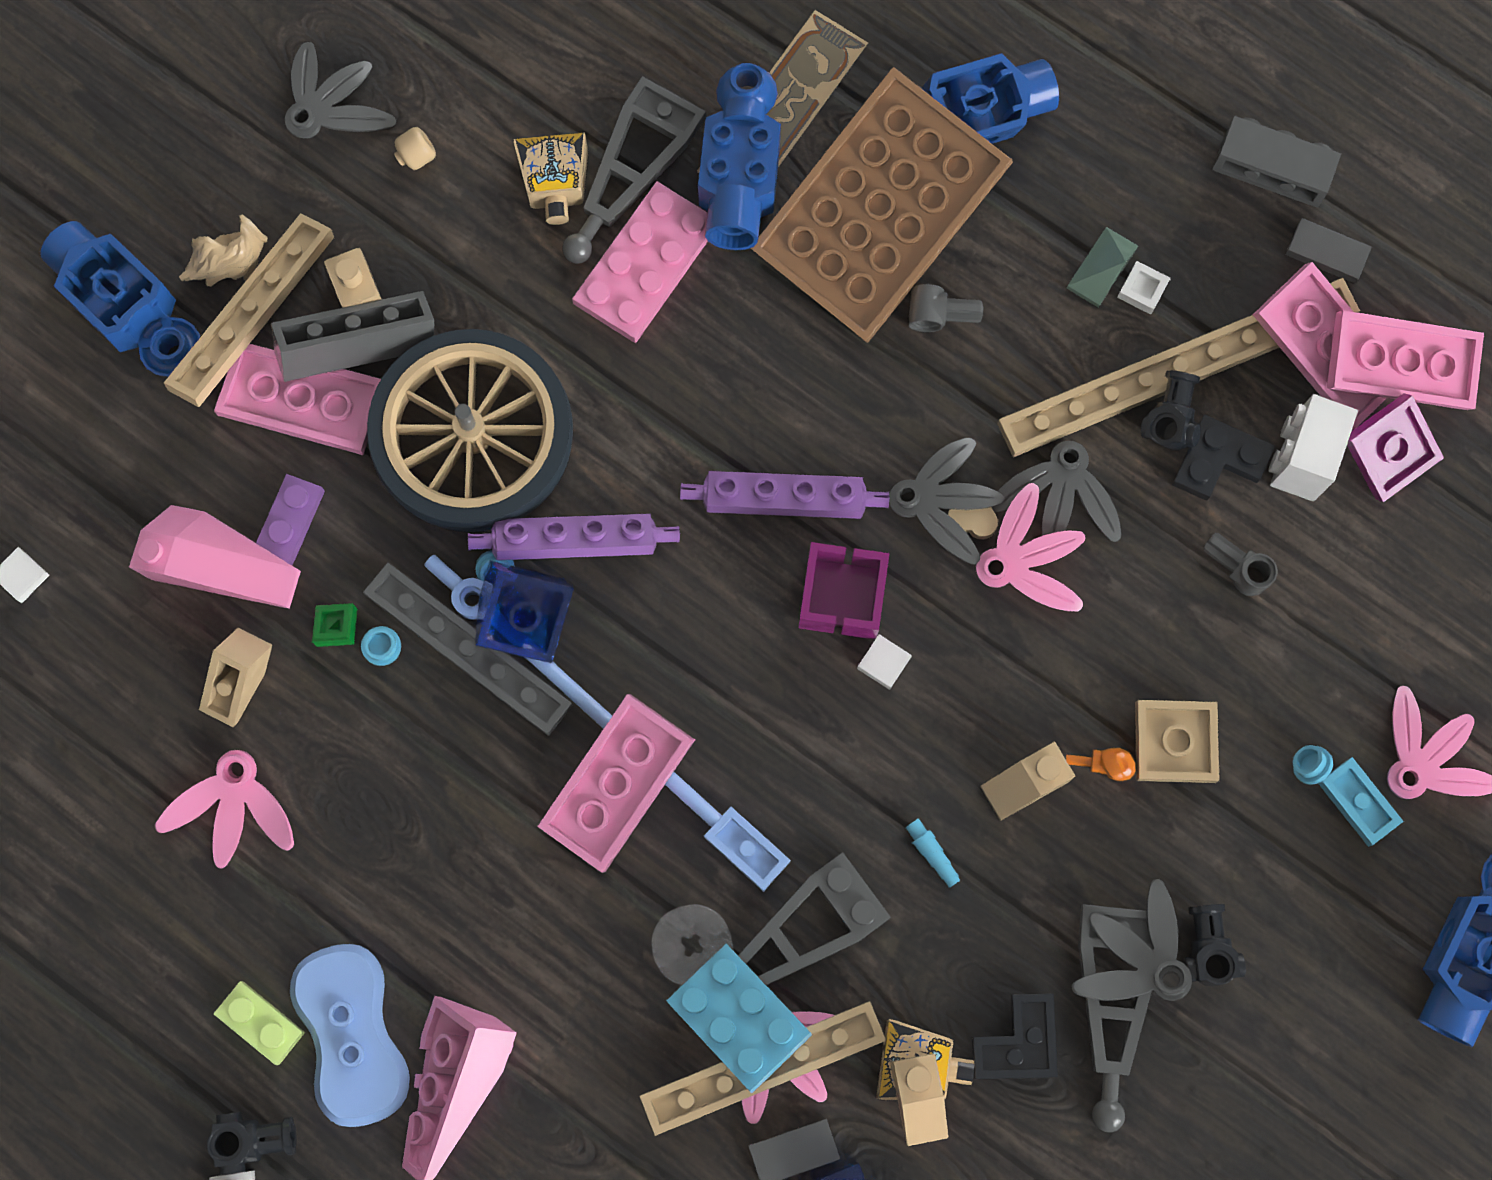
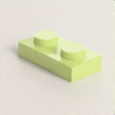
M243 981L236 985L214 1012L216 1017L275 1065H280L305 1033V1031Z

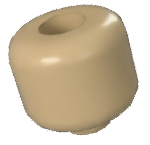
M418 127L409 129L395 140L397 152L394 155L402 166L406 164L412 170L421 168L436 156L431 141Z

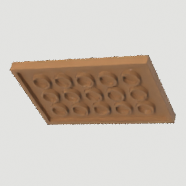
M893 67L758 238V243L751 249L868 343L1013 161Z

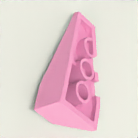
M174 505L168 507L140 531L129 568L154 581L284 608H290L301 572L210 514Z
M437 996L433 999L421 1034L419 1049H426L423 1073L415 1075L414 1088H419L418 1108L416 1112L409 1116L402 1167L416 1180H433L502 1074L517 1033L492 1015Z

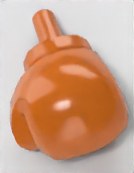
M1109 748L1101 751L1093 750L1091 757L1066 754V761L1069 765L1090 767L1091 772L1107 774L1108 778L1116 781L1128 780L1136 772L1135 761L1130 752L1121 748Z

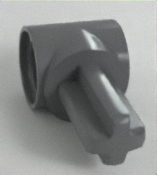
M930 284L916 285L910 290L909 328L912 330L935 332L941 330L945 326L946 321L979 323L982 320L983 304L980 300L947 298V292L942 287Z
M1219 533L1213 534L1204 545V552L1231 571L1229 578L1233 580L1236 589L1246 596L1261 594L1276 580L1278 574L1277 565L1268 555L1255 553L1251 549L1245 553ZM1254 567L1258 569L1263 575V583L1252 581L1248 576L1247 568Z

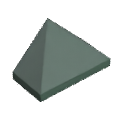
M1106 227L1068 284L1067 289L1099 308L1137 250L1138 245Z

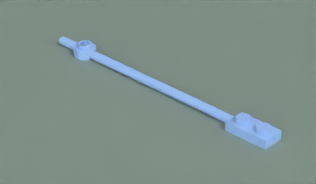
M432 555L426 561L424 566L452 591V604L459 615L466 619L482 618L603 729L605 728L612 715L492 607V594L483 581L476 578L462 580L436 555ZM470 595H478L480 601L475 606H468L466 604L467 598ZM675 772L672 773L665 783V786L712 827L704 835V838L763 892L790 863L791 860L732 807L722 816Z

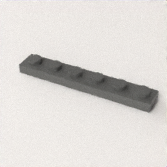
M390 563L383 567L363 593L366 597L547 736L552 733L573 706L569 700Z

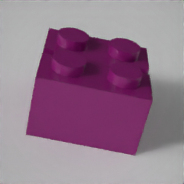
M811 542L799 628L833 633L835 626L842 627L841 635L876 639L880 626L889 553L854 548L851 565L843 564L846 547Z

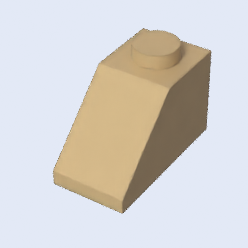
M237 628L213 650L199 710L234 727L240 720L265 675L272 644L240 628Z
M1053 742L1019 761L980 787L1001 821L1062 787L1076 776L1056 742Z
M935 1054L891 1061L890 1065L906 1145L911 1146L947 1139L948 1129L944 1095Z

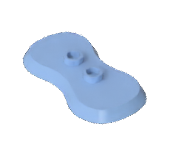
M354 944L334 945L310 954L297 965L290 982L292 1005L299 1018L309 1030L316 1049L317 1058L314 1079L316 1101L323 1114L330 1121L339 1126L346 1127L369 1125L395 1113L407 1098L410 1081L405 1059L390 1039L385 1028L382 1013L385 983L381 965L368 949Z

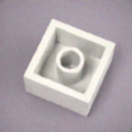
M1315 394L1304 405L1298 404L1293 416L1289 415L1281 430L1280 437L1285 438V442L1281 451L1276 450L1271 460L1268 471L1274 473L1270 486L1314 502L1336 479L1358 410Z

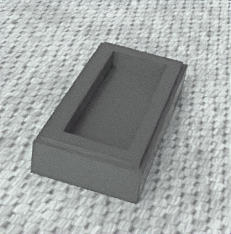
M1301 218L1285 255L1306 264L1313 262L1318 269L1355 284L1360 278L1372 247Z
M827 1119L749 1145L760 1180H782L840 1159Z

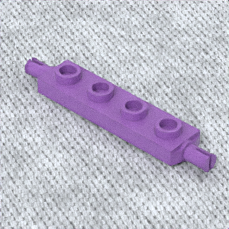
M709 471L704 485L681 483L680 500H703L705 509L709 513L861 519L865 507L889 508V492L866 491L863 477Z
M651 514L515 518L495 522L491 533H468V550L492 549L496 560L649 555L654 553L656 543L679 542L680 532L679 526L656 527Z

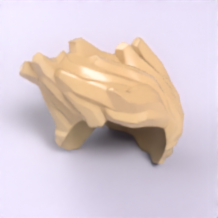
M243 214L239 215L241 223L240 232L220 235L215 240L209 237L192 239L193 254L185 268V272L179 278L181 281L206 279L207 286H213L225 278L237 280V278L243 277L246 281L256 269L260 252L268 237L262 234L250 219Z

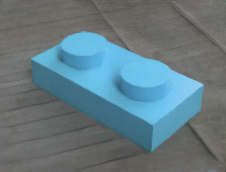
M1353 757L1346 760L1334 769L1325 780L1318 783L1368 847L1374 845L1404 822Z

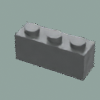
M1234 116L1225 133L1212 170L1318 208L1329 191L1341 153L1333 151L1325 144L1310 143L1296 138L1289 131H1276L1262 126L1255 119Z

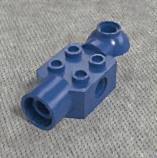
M1002 53L933 73L922 87L926 93L992 144L1013 138L1026 125L1027 118L1056 110L1059 104L1057 80L1050 64L1046 60L1040 59L1015 67Z
M742 63L732 67L720 78L716 94L717 101L723 111L706 117L698 181L699 207L708 211L705 232L707 241L717 247L728 250H745L754 247L758 243L760 218L774 213L781 124L766 114L775 105L778 96L777 84L769 72L751 63ZM743 86L753 87L752 89L747 90L741 89V87Z
M71 221L64 223L53 230L45 239L41 248V258L58 275L54 287L119 352L139 347L140 359L145 367L156 375L169 377L199 340L200 334L195 326L187 320L171 317L176 299L163 283L112 234L96 238L80 222ZM179 345L175 353L167 355L172 347Z
M1492 854L1483 865L1481 873L1482 890L1479 896L1457 897L1423 967L1434 987L1418 1021L1432 1030L1469 1047L1474 1046L1490 1010H1492Z

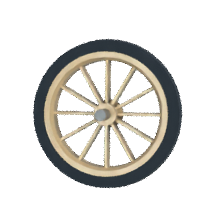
M464 329L441 333L423 340L407 350L390 366L379 382L371 401L367 422V436L374 468L387 491L398 503L418 518L432 525L454 531L475 532L491 530L495 522L523 518L542 504L559 483L569 460L573 437V419L570 403L560 380L547 362L533 349L510 336L498 332ZM470 364L468 405H459L441 371L455 366ZM476 364L502 369V373L476 411ZM437 374L456 408L455 416L416 395L415 391L429 378ZM511 375L517 377L531 391L486 415ZM410 400L452 425H401L400 422L405 407ZM536 401L541 408L543 425H493ZM399 435H449L403 460ZM492 436H542L537 455L532 461L495 440ZM454 446L429 487L420 482L410 472L409 469ZM491 446L528 467V469L514 483L505 487L485 449ZM462 452H465V498L448 496L437 492ZM481 453L501 490L487 496L472 498L473 454Z

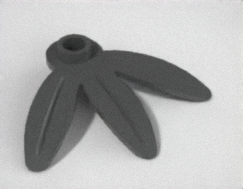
M311 42L301 45L295 55L291 70L292 91L296 103L287 110L285 115V125L292 135L299 138H311L320 131L321 126L328 129L352 132L379 131L393 127L396 124V119L389 113L367 106L345 105L333 107L350 95L366 79L371 71L372 64L368 61H362L348 65L332 74L316 91L318 80L316 50ZM304 114L309 115L307 121L303 123L297 122L300 116Z
M964 438L952 442L936 452L920 470L916 480H903L894 485L889 494V503L892 510L902 517L917 516L927 532L948 552L967 563L976 564L980 560V554L973 541L953 518L939 508L953 510L990 508L1001 504L1004 501V497L1000 492L976 484L950 483L938 485L956 472L973 452L976 442L972 438ZM912 492L915 494L912 501L904 502L901 500L902 495Z
M1063 441L1057 444L1051 452L1049 462L1028 468L1006 482L997 491L1003 495L1004 501L997 506L991 507L994 512L1007 510L1016 495L1029 483L1036 484L1039 487V493L1051 484L1052 487L1044 507L1042 536L1066 530L1072 514L1076 490L1086 512L1098 529L1113 542L1121 538V528L1116 508L1104 487L1086 470L1089 464V456L1086 449L1074 441ZM1066 453L1072 454L1076 457L1077 461L1075 463H1068L1063 455Z
M1152 880L1148 891L1147 922L1153 950L1133 931L1116 920L1099 913H1092L1089 916V922L1099 939L1117 957L1136 968L1137 971H1107L1083 977L1072 984V990L1075 994L1103 1001L1129 999L1144 995L1153 990L1159 997L1169 1001L1179 1000L1188 994L1192 985V975L1184 963L1176 960L1178 953L1177 918L1171 897L1162 880ZM1169 973L1175 974L1179 979V984L1176 987H1168L1164 984L1163 977Z

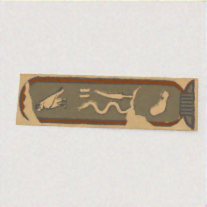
M816 10L769 72L777 84L778 92L775 105L766 114L781 124L778 167L868 44L865 40Z

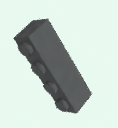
M420 291L271 323L274 353L284 382L400 357L411 347L434 336V318L424 292Z

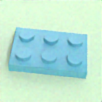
M727 944L666 1000L751 1093L812 1036L811 1032Z

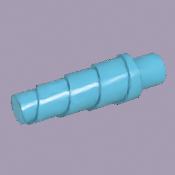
M919 818L905 827L915 840L912 844L916 846L921 855L926 858L950 888L959 882V875L951 866V862L944 854L932 831H927Z

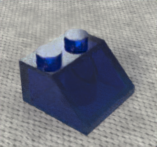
M490 560L479 596L475 645L552 663L574 588L564 578Z

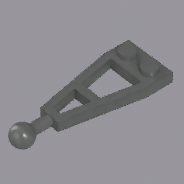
M641 77L622 107L584 205V212L589 217L579 233L568 236L563 242V255L569 262L580 264L590 258L592 253L591 240L602 223L611 228L688 147L706 119V111L645 77ZM633 118L673 139L642 174L617 161ZM613 175L630 186L609 209H606L599 205L609 178Z
M842 852L812 874L738 956L747 964L760 948L771 939L787 963L758 976L767 986L858 943L891 917ZM818 888L850 933L799 956L779 928L806 898Z
M1081 905L1078 949L1082 978L1096 974L1093 947L1109 949L1099 939L1089 922V916L1092 913H1099L1116 920L1133 931L1152 950L1154 949L1149 934L1147 911ZM1152 991L1135 997L1132 1009L1101 1006L1099 1000L1085 997L1094 1072L1103 1073L1101 1100L1093 1107L1092 1119L1096 1127L1104 1132L1117 1131L1125 1121V1111L1118 1102L1119 1076L1130 1074ZM1101 1018L1129 1021L1118 1061L1106 1060Z

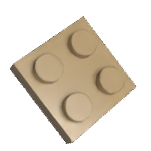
M1138 700L1135 702L1136 781L1216 783L1219 781L1217 702Z

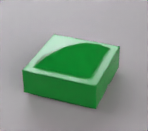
M353 603L316 605L312 642L317 647L354 645L358 608Z

